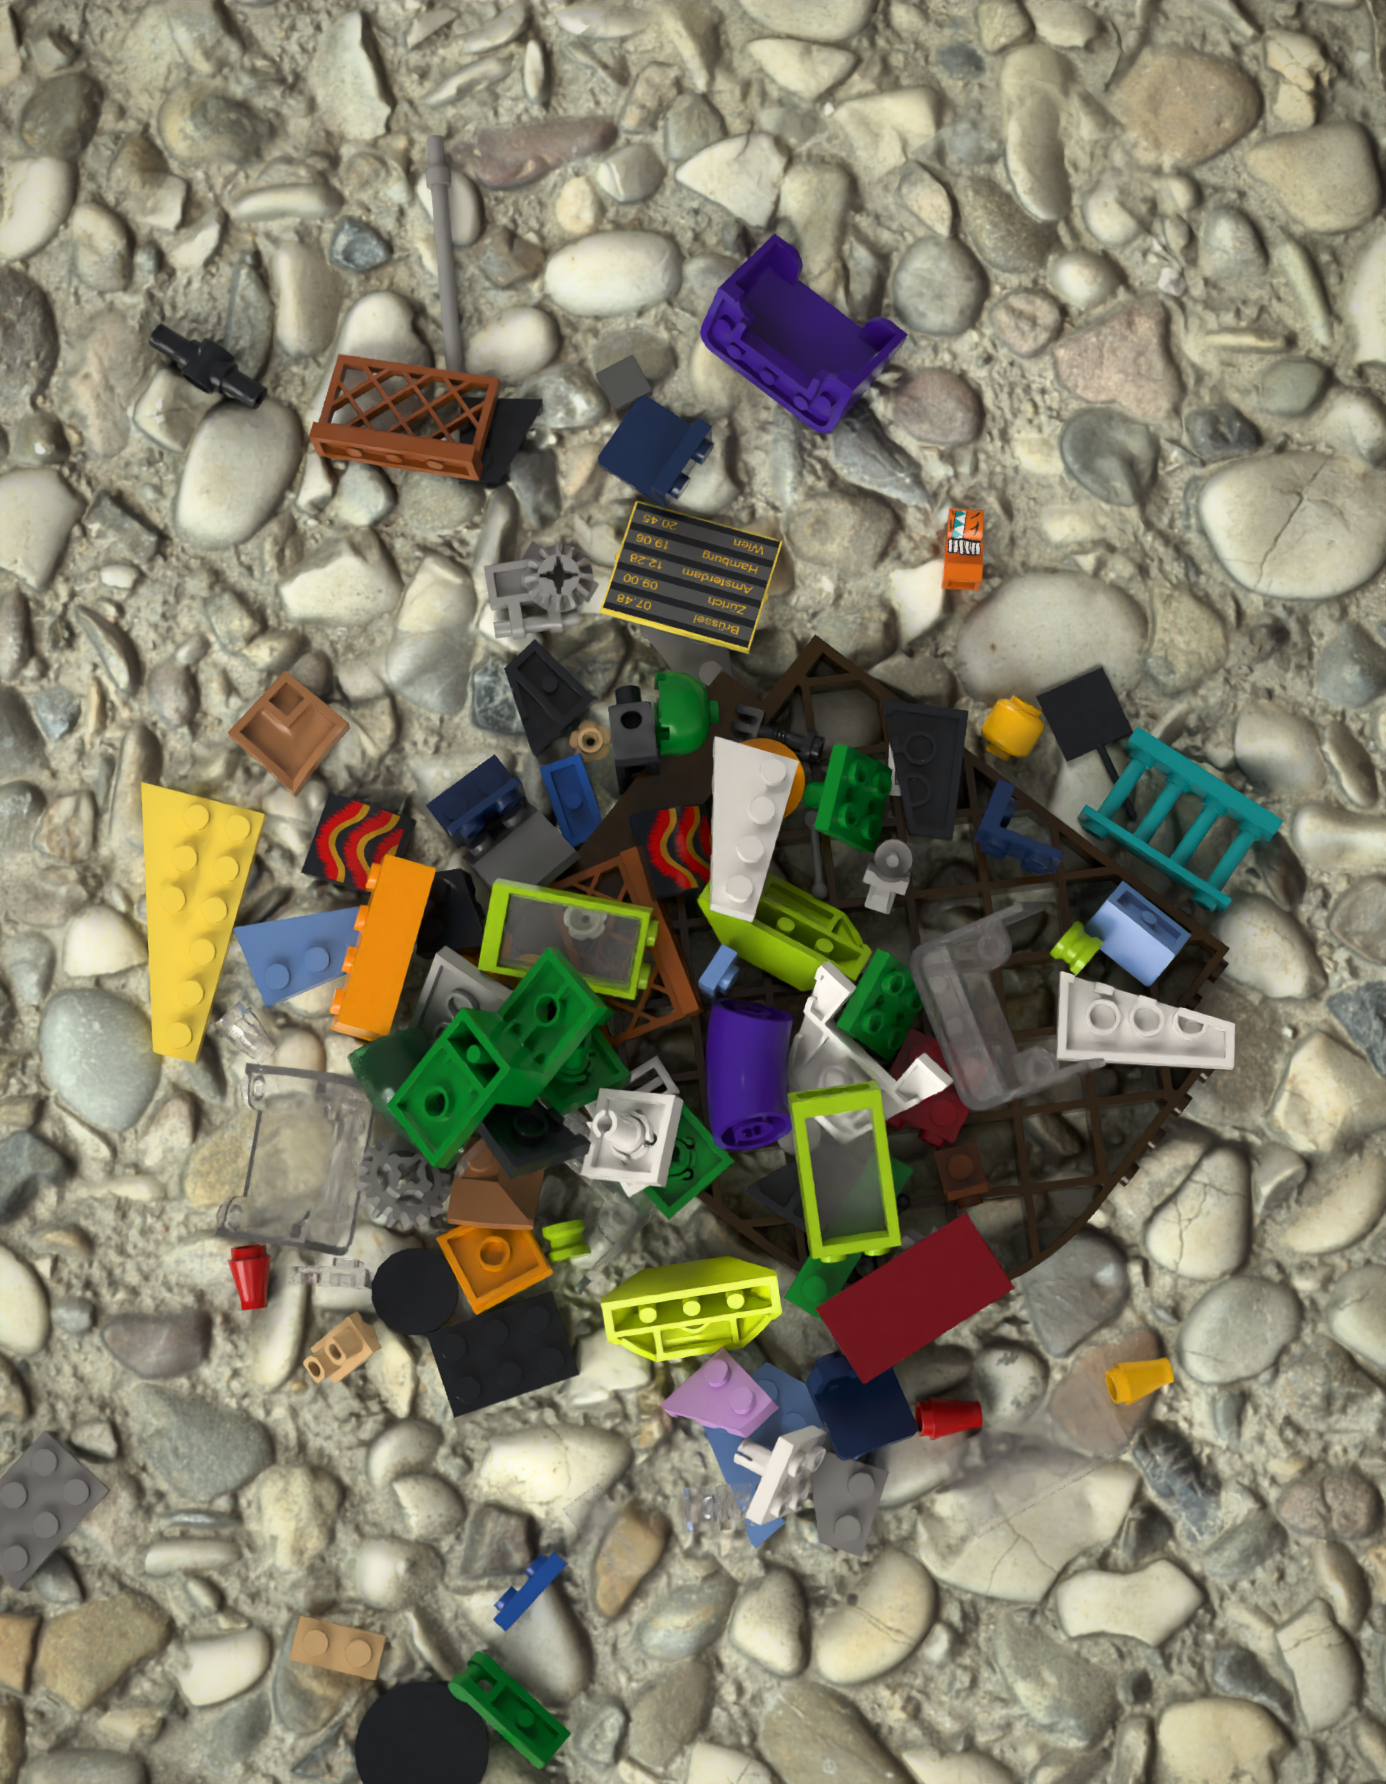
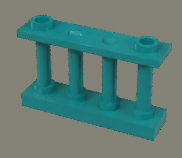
M1137 726L1124 747L1125 750L1130 752L1128 757L1131 761L1098 811L1086 804L1077 819L1084 823L1082 829L1092 837L1100 841L1108 838L1193 894L1191 900L1201 908L1209 912L1217 909L1222 913L1232 899L1221 891L1254 840L1260 841L1263 838L1269 842L1283 823V820ZM1153 767L1167 776L1165 778L1167 785L1133 835L1114 823L1112 819L1143 772L1151 770ZM1190 791L1203 800L1201 802L1203 809L1172 856L1168 858L1148 845V843L1181 793L1187 794ZM1226 814L1239 823L1237 828L1240 831L1207 882L1186 870L1185 866L1218 817L1223 818Z

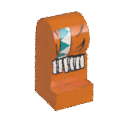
M949 508L941 589L979 591L983 571L984 542H982L984 510Z

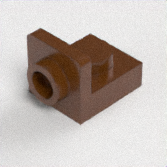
M976 1141L934 1151L932 1155L945 1204L956 1202L957 1209L982 1204L981 1195L988 1194L991 1189L989 1182H986Z

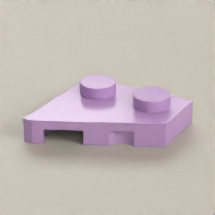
M723 1347L661 1404L672 1417L678 1418L680 1415L694 1419L700 1425L713 1429L724 1428L728 1433L748 1438L779 1409L775 1402Z

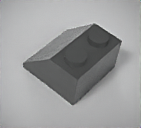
M529 802L523 806L517 805L511 808L502 817V824L490 834L486 832L475 838L468 847L469 852L462 857L490 892H492L493 883L498 878L546 887L581 858L547 818ZM513 896L511 911L513 913L517 912L531 899Z

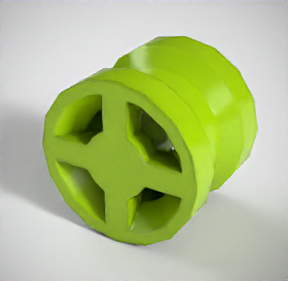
M1077 920L1049 954L1055 959H1063L1069 964V971L1077 976L1104 942L1098 937L1091 938L1085 933L1084 925Z
M584 1219L567 1221L542 1228L543 1238L548 1240L550 1245V1251L547 1254L549 1263L567 1261L591 1254L590 1245L584 1242L582 1234L585 1230Z

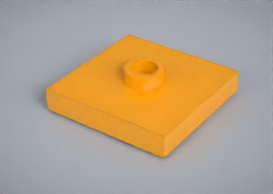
M458 1225L436 1237L476 1315L554 1274L532 1230L493 1229Z

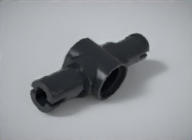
M159 324L152 332L149 339L150 346L178 362V368L182 370L180 372L181 375L201 391L212 395L214 391L220 394L227 392L254 410L264 401L267 394L266 387L238 371L239 368L234 363L236 360L233 355L217 343L207 338H204L202 342L196 339L190 341L164 324Z

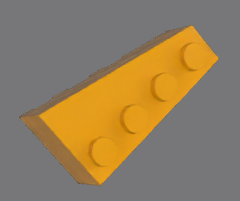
M389 854L384 855L380 864L372 863L365 886L372 889L367 906L360 904L353 929L360 932L355 947L348 946L341 971L347 972L343 988H336L329 1013L334 1014L330 1030L378 1044L382 1043L389 1036L436 868Z

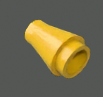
M1166 1357L1157 1360L1114 1363L1113 1368L1105 1371V1382L1109 1395L1115 1404L1124 1402L1126 1405H1130L1162 1386L1173 1383L1174 1374L1171 1364Z

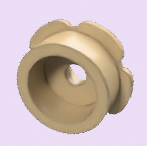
M594 721L581 723L578 727L579 729L571 733L569 739L570 748L575 751V754L581 753L585 763L602 761L610 752L609 743H611L612 738L609 730L604 726L599 727ZM592 738L595 740L593 746L587 745L588 739Z

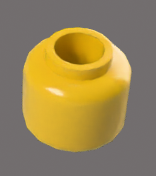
M1015 695L1010 700L999 699L981 726V734L989 741L986 750L1008 762L1011 756L1027 758L1044 732L1045 725L1040 719L1043 712Z

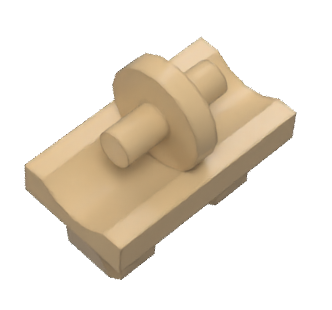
M356 1311L310 1349L314 1354L310 1355L303 1363L316 1383H320L330 1377L335 1385L350 1375L382 1347L378 1342L375 1328L363 1322L361 1315Z

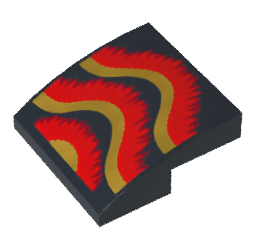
M329 792L301 873L314 879L343 886L352 892L371 896L372 889L365 886L372 863L380 864L385 854L404 859L417 821L366 802Z
M706 804L680 805L633 813L628 819L652 901L687 894V897L701 894L710 881L712 855L711 820Z

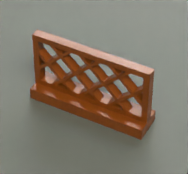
M338 354L319 422H313L309 438L318 456L480 481L483 470L481 457L502 384L500 378ZM347 369L364 371L369 378L350 391L343 384ZM393 376L404 377L409 385L388 397L380 384ZM433 382L444 383L449 391L428 403L420 390ZM376 388L383 401L363 413L355 399ZM473 388L486 389L485 400L470 410L460 397ZM416 394L424 407L403 419L395 405ZM456 400L464 413L443 425L435 412ZM349 403L358 415L344 425L331 423L334 412ZM390 409L398 423L385 431L374 430L369 421ZM430 415L439 429L426 437L414 436L410 427ZM480 416L479 423L476 420V417ZM471 422L476 429L473 444L455 442L450 433Z
M636 846L620 852V856L546 886L547 888L562 891L574 886L586 891L588 896L594 897L595 895L619 902H624L629 893L632 904L654 908L652 920L659 921L655 947L647 946L646 951L652 953L656 964L648 981L647 990H644L637 1009L615 1000L616 996L609 995L607 997L599 993L611 1007L616 1005L634 1013L628 1030L613 1037L607 1023L602 1027L597 1025L612 1048L684 1018H691L706 1012L663 899L652 901ZM619 868L624 885L618 899L616 900L596 891L603 874ZM593 878L589 888L580 884ZM549 903L573 967L577 971L594 974L596 966L599 964L619 973L616 979L624 980L625 976L628 977L636 934L634 939L631 940L613 932L612 929L618 916L610 915L593 956H590L578 950L575 942L576 938L569 933L570 928L564 922L565 911L562 906ZM584 915L582 921L583 923H588L589 921L584 919L586 916ZM609 936L631 944L621 968L600 960ZM581 957L591 961L587 971ZM659 973L665 987L655 984ZM653 988L668 994L674 1012L660 1018L643 1012ZM641 1017L650 1020V1022L637 1027Z

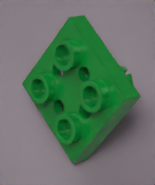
M833 744L825 783L811 780L804 787L803 802L805 806L813 809L819 808L814 829L860 852L874 853L877 839L882 831V816L886 799L892 788L891 777L893 769L849 745Z
M877 948L861 980H856L854 985L857 989L846 1001L845 1004L847 1006L836 1027L877 1058L891 1063L896 1051L903 1045L906 1033L917 1012L924 1006L926 995L931 986L892 954Z
M595 1024L554 1078L540 1093L539 1097L547 1109L553 1107L564 1116L597 1100L600 1088L618 1090L628 1085L632 1075ZM584 1082H585V1084H586L585 1086H579V1085H577V1083H581V1084H582V1083H584Z
M683 1103L666 1186L650 1185L642 1191L662 1214L670 1220L733 1165L735 1161L725 1149H720L713 1143L712 1134ZM688 1137H691L696 1141L695 1147L690 1150H688L686 1145L683 1143L685 1142L689 1146L693 1144L691 1139H687ZM686 1168L691 1169L694 1173L693 1178L689 1181L683 1180L685 1177H690L691 1173L689 1171L681 1174Z

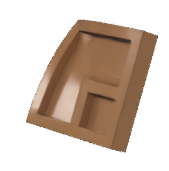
M284 671L227 733L230 739L254 758L296 797L318 766L351 728L345 719L288 672Z
M469 1136L459 1149L447 1213V1223L493 1229L533 1230L545 1169L510 1180L484 1139Z

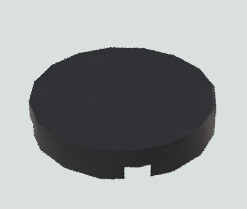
M404 1249L390 1255L378 1267L372 1281L371 1300L378 1317L390 1329L404 1335H425L440 1329L452 1317L459 1301L458 1282L451 1266L440 1255L426 1249Z

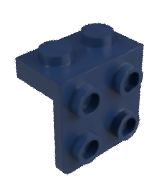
M641 396L636 400L599 454L598 464L602 469L666 509L673 497L679 499L686 490L691 480L688 475L696 463L702 465L714 447L712 442V426L700 418H697L693 425H691L649 397Z
M839 1351L819 1358L805 1382L836 1456L840 1460L846 1461L912 1438L918 1431V1425L895 1375L894 1366L863 1385L846 1356H842Z

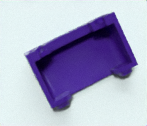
M773 234L718 288L701 325V339L714 355L811 429L819 433H830L844 419L900 350L908 334L894 322L883 317L871 318L861 328L798 280L803 268L799 252L778 235Z

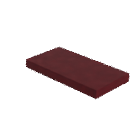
M964 1212L815 1309L864 1385L1015 1289V1286L968 1213Z

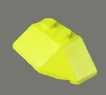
M731 1256L641 1269L601 1298L607 1341L615 1345L620 1344L628 1350L655 1362L716 1353L722 1347L726 1351L741 1349L762 1332L772 1319L775 1320L782 1314L776 1271Z

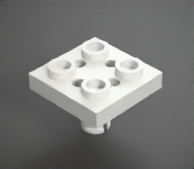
M600 1088L589 1135L591 1145L589 1153L585 1155L581 1174L591 1179L665 1187L684 1100L675 1095ZM654 1135H656L657 1141L654 1145L651 1146L650 1142L652 1143L654 1141ZM631 1155V1158L633 1159V1162L629 1165V1161H630V1157H629V1156Z
M811 1425L780 1436L773 1452L754 1442L749 1437L741 1442L737 1450L743 1454H735L734 1462L762 1476L745 1516L746 1518L759 1525H763L798 1511L803 1506L809 1493V1488L805 1485L811 1471L814 1472L818 1469L825 1456L826 1449L822 1447L827 1436L825 1431Z

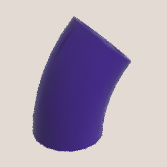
M733 998L713 999L706 1043L705 1081L708 1117L713 1143L720 1149L738 1151L763 1147L778 1141L792 1130L787 1093H789L788 1054L793 1016L785 1011L747 1000Z

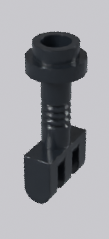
M737 704L734 713L740 717L750 719V722L746 724L733 720L730 730L745 735V738L740 740L734 737H727V740L742 743L756 738L772 739L784 744L792 751L800 753L799 760L802 763L810 764L811 761L817 763L820 761L824 750L825 737L818 736V731L808 729L804 737L764 726L767 715L764 710Z

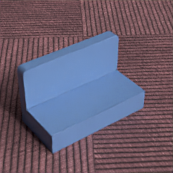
M1124 881L1120 883L1084 928L1085 933L1091 938L1098 937L1104 942L1100 947L1101 951L1147 987L1153 984L1191 937V934Z

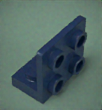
M494 754L426 804V807L457 848L464 843L469 847L475 838L489 832L486 828L499 817L502 819L511 808L517 805L523 806L521 801L526 798V794L520 779L517 776L512 777Z
M998 779L973 842L980 844L979 850L988 856L1003 860L1005 855L1022 861L1020 867L1031 873L1044 876L1046 871L1055 873L1062 862L1065 852L1007 829L1019 800L1011 798L1015 785Z

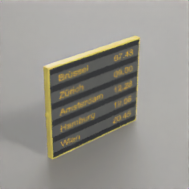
M635 501L620 550L615 554L616 563L600 608V613L749 654L764 602H767L769 599L767 592L783 541Z

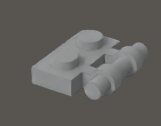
M530 559L484 566L491 611L508 608L510 620L493 622L496 639L513 636V640L524 639L526 634L551 630V634L564 632L563 628L580 625L578 610L572 609L565 612L547 610V614L523 617L521 606L536 604L530 597L525 584V573ZM557 561L554 574L547 575L546 579L553 580L555 587H557V594H561L564 580L571 579L572 576L571 574H565L561 561Z

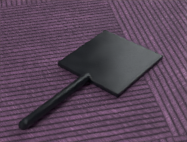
M1099 668L1036 696L1066 762L1097 749L1113 785H1115L1119 776L1105 745L1133 733L1103 668ZM1127 797L1123 806L1129 819L1136 820L1137 813L1129 797Z

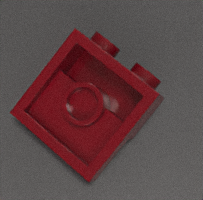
M910 1028L889 1075L895 1081H898L920 1055L926 1053L954 1081L944 1090L890 1117L885 1123L900 1130L904 1124L920 1131L918 1139L939 1149L942 1148L944 1143L952 1146L990 1065Z

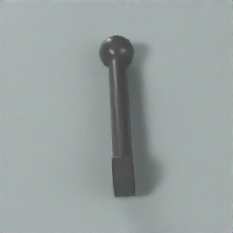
M809 810L805 815L804 821L810 827L815 883L811 888V894L816 899H824L828 894V888L823 884L819 831L814 829L818 811Z

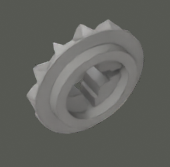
M557 543L553 546L541 548L528 561L525 584L530 597L540 607L553 612H565L578 607L587 599L593 586V571L589 559L576 547ZM557 561H561L565 574L578 576L564 580L561 594H557V587H555L554 581L546 579L547 575L554 574Z

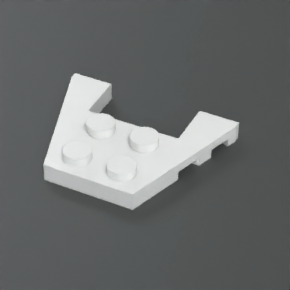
M830 961L825 962L818 968L814 978L817 981L812 996L808 997L803 1010L805 1017L799 1033L794 1037L788 1055L789 1093L876 1080L881 1089L884 1118L886 1121L931 1095L944 1090L954 1081L926 1053L920 1055L902 1077L895 1081L850 1036L836 1027V1023L833 1021V1017L855 992L857 987ZM870 1109L814 1117L841 1144L872 1128Z

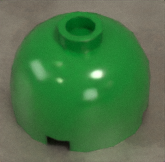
M675 671L656 672L654 690H659V698L654 703V721L659 756L690 754L701 748L709 737L711 724L719 723L718 701H710L706 686L695 676Z

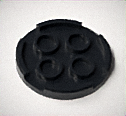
M429 1681L405 1683L389 1690L378 1698L363 1717L355 1742L356 1766L363 1784H480L486 1772L489 1758L488 1731L482 1716L467 1702L457 1699L450 1692L448 1685Z

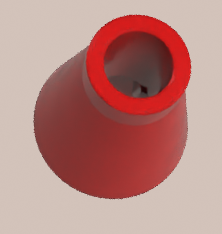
M254 1244L231 1248V1259L227 1261L239 1294L241 1309L253 1310L268 1307L267 1291L271 1255L266 1253V1245Z
M927 1396L925 1401H917L915 1405V1420L918 1425L917 1432L920 1437L929 1436L930 1440H935L970 1428L981 1427L982 1408L980 1402Z

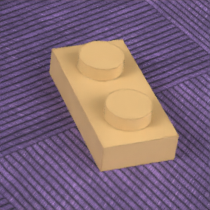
M300 1615L289 1660L377 1680L387 1635Z

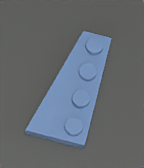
M360 906L233 927L267 1008L347 974V972H343L341 969L348 946L355 947L360 931L353 928Z

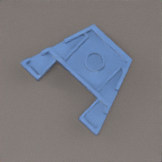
M767 1361L750 1375L779 1407L749 1436L754 1442L773 1452L780 1436L811 1425L819 1429L824 1427L806 1384ZM703 1426L750 1542L756 1549L786 1522L781 1517L759 1525L745 1517L756 1493V1486L762 1478L757 1473L734 1462L735 1454H743L737 1449L745 1438L730 1434L724 1428L713 1429Z

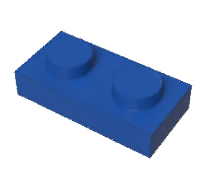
M581 753L539 767L562 836L573 848L583 845L604 819Z
M553 1552L549 1558L541 1553L524 1571L530 1579L523 1587L517 1591L511 1586L494 1604V1607L500 1612L493 1620L505 1632L509 1630L568 1563L557 1552Z

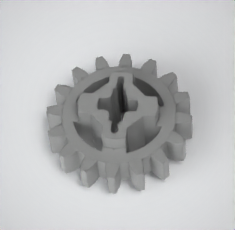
M397 1134L390 1144L383 1137L378 1141L375 1148L370 1146L362 1156L364 1160L360 1162L355 1170L362 1177L358 1179L354 1187L356 1190L366 1192L360 1204L361 1206L369 1204L374 1206L375 1209L371 1215L373 1219L383 1214L387 1216V1227L391 1228L396 1220H401L404 1230H409L415 1220L422 1227L429 1221L431 1216L436 1217L444 1207L442 1203L450 1195V1191L444 1187L451 1179V1175L440 1173V1168L432 1167L413 1140L409 1144H405L402 1135ZM406 1175H409L410 1178L406 1181V1185L403 1184L397 1189L396 1186L400 1179L403 1180Z

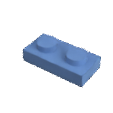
M724 944L721 945L699 979V992L713 1001L719 992L725 996L729 993L740 975L738 973L740 968L736 966L737 952Z

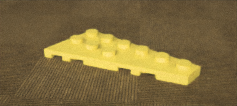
M141 782L153 1052L197 1064L233 939V927H236L267 816L264 813Z

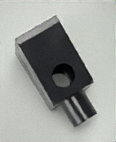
M634 685L617 688L615 690L616 705L608 707L619 795L625 793L644 767L646 774H651L652 776L660 775L651 702H642L640 687Z

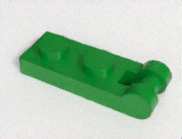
M481 1651L475 1652L467 1661L468 1668L465 1672L457 1673L448 1683L450 1692L457 1699L467 1702L540 1770L572 1733L487 1654ZM480 1680H485L492 1686L487 1693L477 1685Z

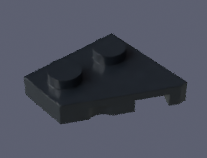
M461 397L469 410L485 400V398ZM497 399L481 457L483 470L480 481L458 478L459 484H502L511 468V462L523 447L527 439L526 436L535 419L543 411L542 399ZM460 409V415H462L464 411ZM480 416L476 417V420L478 421V423H479ZM471 422L460 427L459 443L473 444L476 429Z

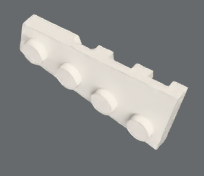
M715 736L713 742L710 910L753 922L799 761Z
M1060 971L1056 1060L1228 1070L1234 1068L1235 1023L1182 1007H1173L1157 1002L1156 999L1130 994L1114 989L1113 986L1100 982L1094 983L1075 977L1076 975Z

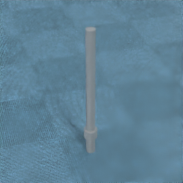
M432 135L427 137L429 168L425 170L426 187L431 190L445 363L446 370L463 373L448 188L452 186L451 172L445 163L443 136Z

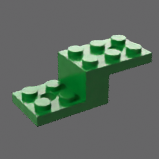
M547 947L497 1013L462 1007L388 1102L387 1107L432 1167L445 1168L495 1103L530 1107L608 1008L560 949ZM554 999L557 1011L554 1019L549 1022L547 1007ZM442 1093L445 1097V1108L439 1115L437 1113V1099Z

